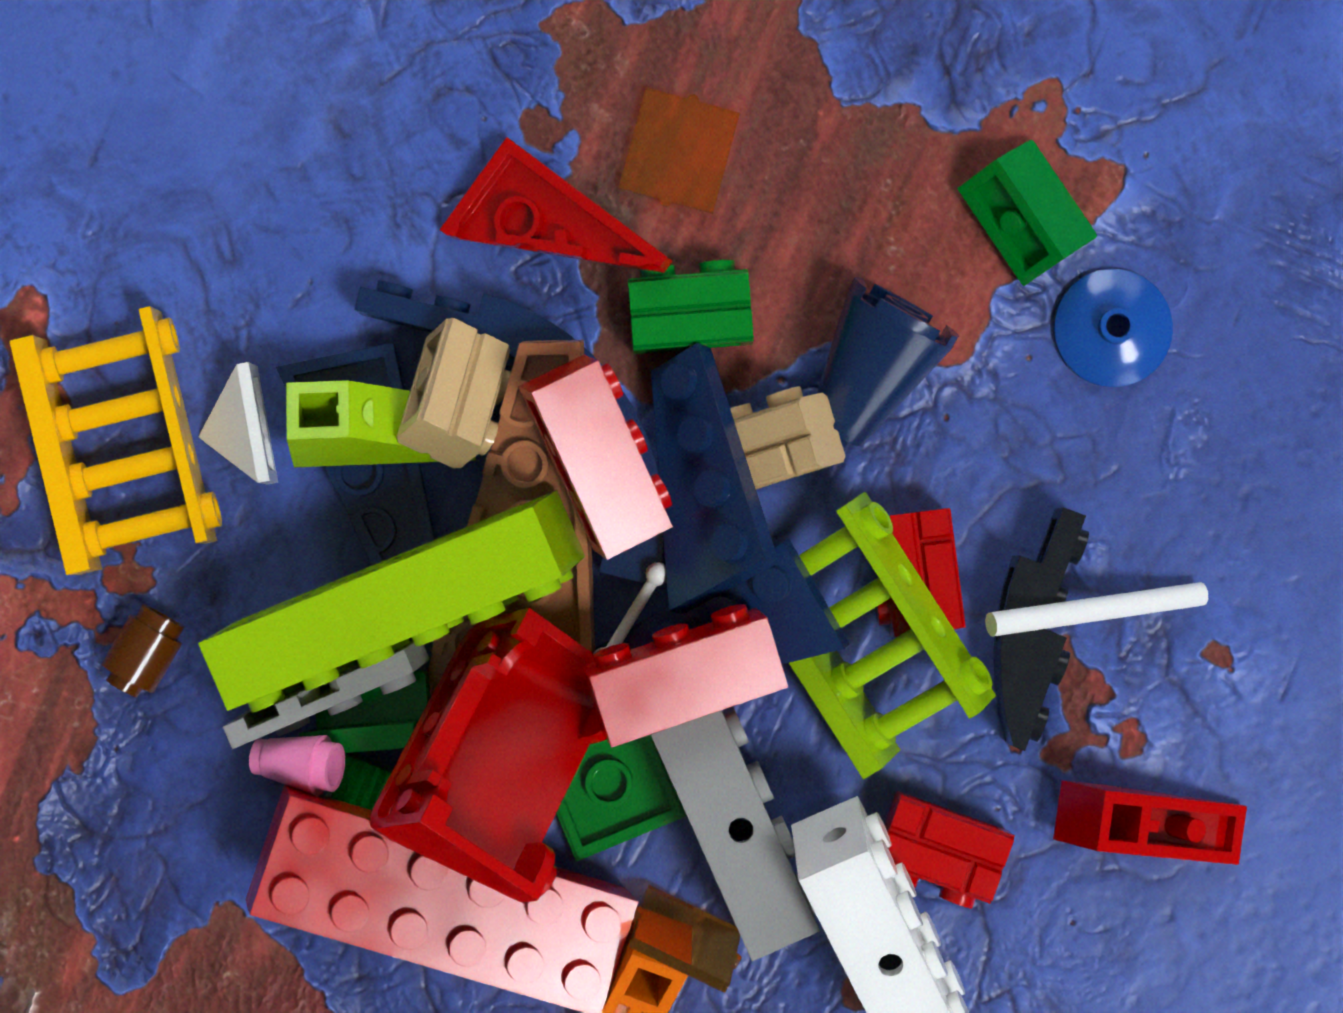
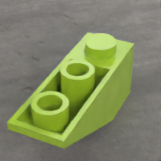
M349 380L286 383L287 443L294 468L439 461L430 458L429 453L421 454L398 443L396 437L409 397V390Z

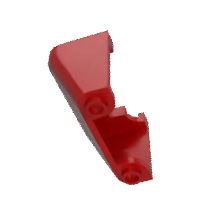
M530 607L492 617L473 626L457 646L376 801L370 816L369 823L371 828L389 840L518 902L538 901L539 897L550 888L557 873V868L554 866L555 852L545 843H542L589 745L606 740L603 736L581 667L595 662L593 653Z

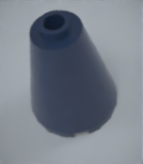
M855 277L848 288L817 393L823 392L828 397L835 420L833 426L839 433L844 451L849 443L861 447L951 351L959 337L948 325L945 326L940 335V330L929 325L933 315L884 287L874 284L870 293H866V284L864 279L860 277Z

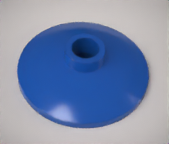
M1105 269L1084 276L1074 283L1063 295L1054 317V339L1062 360L1078 377L1098 386L1123 387L1146 378L1162 363L1172 341V316L1164 296L1149 280L1127 270ZM1117 315L1125 320L1127 330L1122 337H1114L1108 332L1106 324L1110 316Z

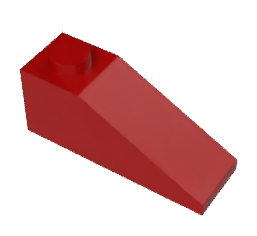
M1061 780L1053 840L1099 852L1239 865L1247 806L1110 785Z

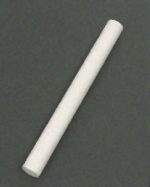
M1197 582L989 612L986 615L985 624L989 635L994 637L1198 607L1207 604L1208 590L1204 583Z

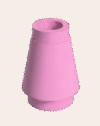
M327 735L258 738L254 741L250 750L249 768L254 775H261L264 778L314 796H319L324 791L334 792L339 787L345 770V751L340 743L332 742Z

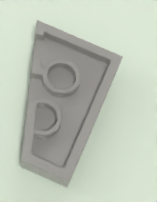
M410 641L406 646L395 650V655L377 664L360 669L357 662L355 666L340 672V677L329 683L308 691L305 690L303 685L285 694L286 698L272 706L253 713L250 709L223 726L232 749L274 731L277 736L292 732L310 723L309 716L327 709L330 716L348 710L363 702L361 694L380 687L382 694L385 695L412 684L416 681L413 672L430 660L424 645L416 647L414 642Z

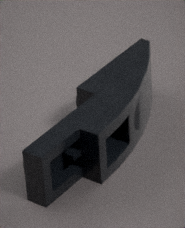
M1064 507L1055 508L1036 561L1020 555L1012 556L1002 587L998 611L1066 601L1069 589L1062 586L1061 583L1068 564L1077 565L1086 548L1089 531L1081 529L1086 515ZM1046 629L995 636L993 649L994 686L998 714L1007 744L1025 751L1029 739L1038 742L1049 716V708L1042 706L1050 683L1056 686L1060 684L1069 663L1070 652L1063 650L1067 637Z

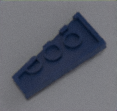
M393 342L276 367L285 387L286 383L349 380L405 390L396 346ZM420 463L325 466L329 479L341 498L350 517V522L371 565L436 539Z
M699 343L651 370L659 477L666 486L672 501V506L665 510L673 527L663 532L669 611L680 614L687 613L779 563L712 350Z
M790 539L774 546L779 563L685 614L669 611V606L634 625L622 642V644H629L631 650L654 642L652 634L663 628L677 624H688L690 630L711 623V614L720 609L737 604H746L748 610L757 608L768 618L781 664L842 650L850 643ZM610 640L595 647V651L601 647H606Z

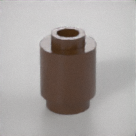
M142 604L136 616L129 615L101 663L103 667L110 671L106 681L117 689L136 698L142 689L154 693L183 644L178 639L185 627L162 612Z

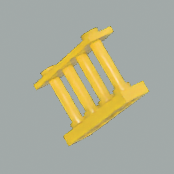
M151 306L138 309L143 326L142 331L61 351H57L55 346L48 347L47 340L34 335L9 341L66 575H82L102 570L99 556L106 555V548L191 527L195 543L207 544L217 541L214 528L222 526L221 511L216 495L213 491L205 492L172 354L180 352L177 332L170 317L163 319L162 312ZM145 354L150 355L157 383L156 389L72 409L69 404L62 405L57 382L64 381V374ZM164 412L172 446L86 467L83 462L76 463L71 440L78 439V432ZM178 469L186 504L100 525L97 520H90L85 498L92 497V490Z

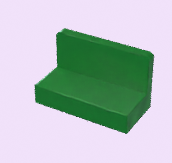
M1028 140L997 158L957 188L1023 287L1097 237L1095 230L1033 140Z
M425 670L414 671L415 682L385 695L382 694L380 687L361 694L362 703L338 714L330 716L327 709L316 713L317 728L299 732V737L327 735L332 742L340 743L345 753L405 748L431 698L429 674Z

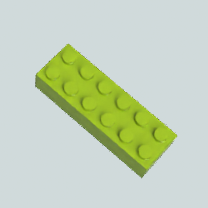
M555 490L239 619L202 640L198 645L227 711L248 703L253 713L286 698L285 694L303 685L305 690L308 691L340 677V672L356 665V659L360 669L384 661L395 655V650L409 644V638L411 637L416 647L439 639L450 633V628L464 622L463 616L468 615L471 625L504 612L506 610L505 606L519 599L517 595L523 592L527 602L549 595L561 589L562 583L574 577L571 569L585 558V554L558 490Z

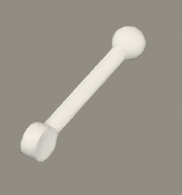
M654 562L647 567L645 573L647 580L607 646L597 649L594 653L613 645L622 644L656 587L663 585L667 581L665 564Z

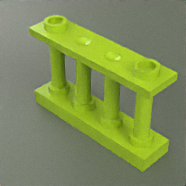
M863 492L836 510L845 526L799 556L812 576L859 546L878 578L829 607L841 628L892 598L911 629L853 664L844 662L838 651L790 662L789 664L857 771L865 779L881 770L901 750L896 743V736L956 701L959 702L970 719L979 714L995 698L996 694L992 689V679L986 666L977 657H971L892 534L893 525L889 515L881 505L872 502L867 493ZM925 649L944 680L885 715L876 712L863 692V685Z

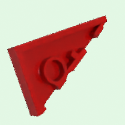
M508 137L500 145L440 228V231L445 235L457 240L665 273L673 260Z

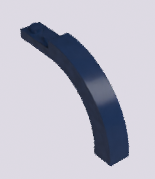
M378 280L376 290L360 286L354 309L362 316L432 333L444 320L455 318L478 329L477 333L480 335L486 333L508 344L510 349L508 357L514 360L519 343L523 341L575 340L567 332L544 317L513 302L485 293L482 296L478 315L474 316L469 314L471 306L469 303L436 295L434 305L412 300L413 289ZM584 347V355L596 359L594 355ZM623 392V397L616 401L625 421L633 419L643 434L648 452L642 454L641 457L649 475L658 474L656 460L646 432L632 404ZM663 532L608 560L602 557L599 572L645 583L647 580L645 574L647 567L654 562L662 563L664 553Z

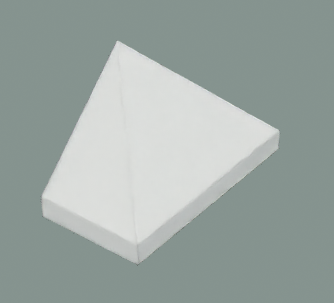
M245 362L236 364L198 437L257 483L267 485L278 483L258 366Z

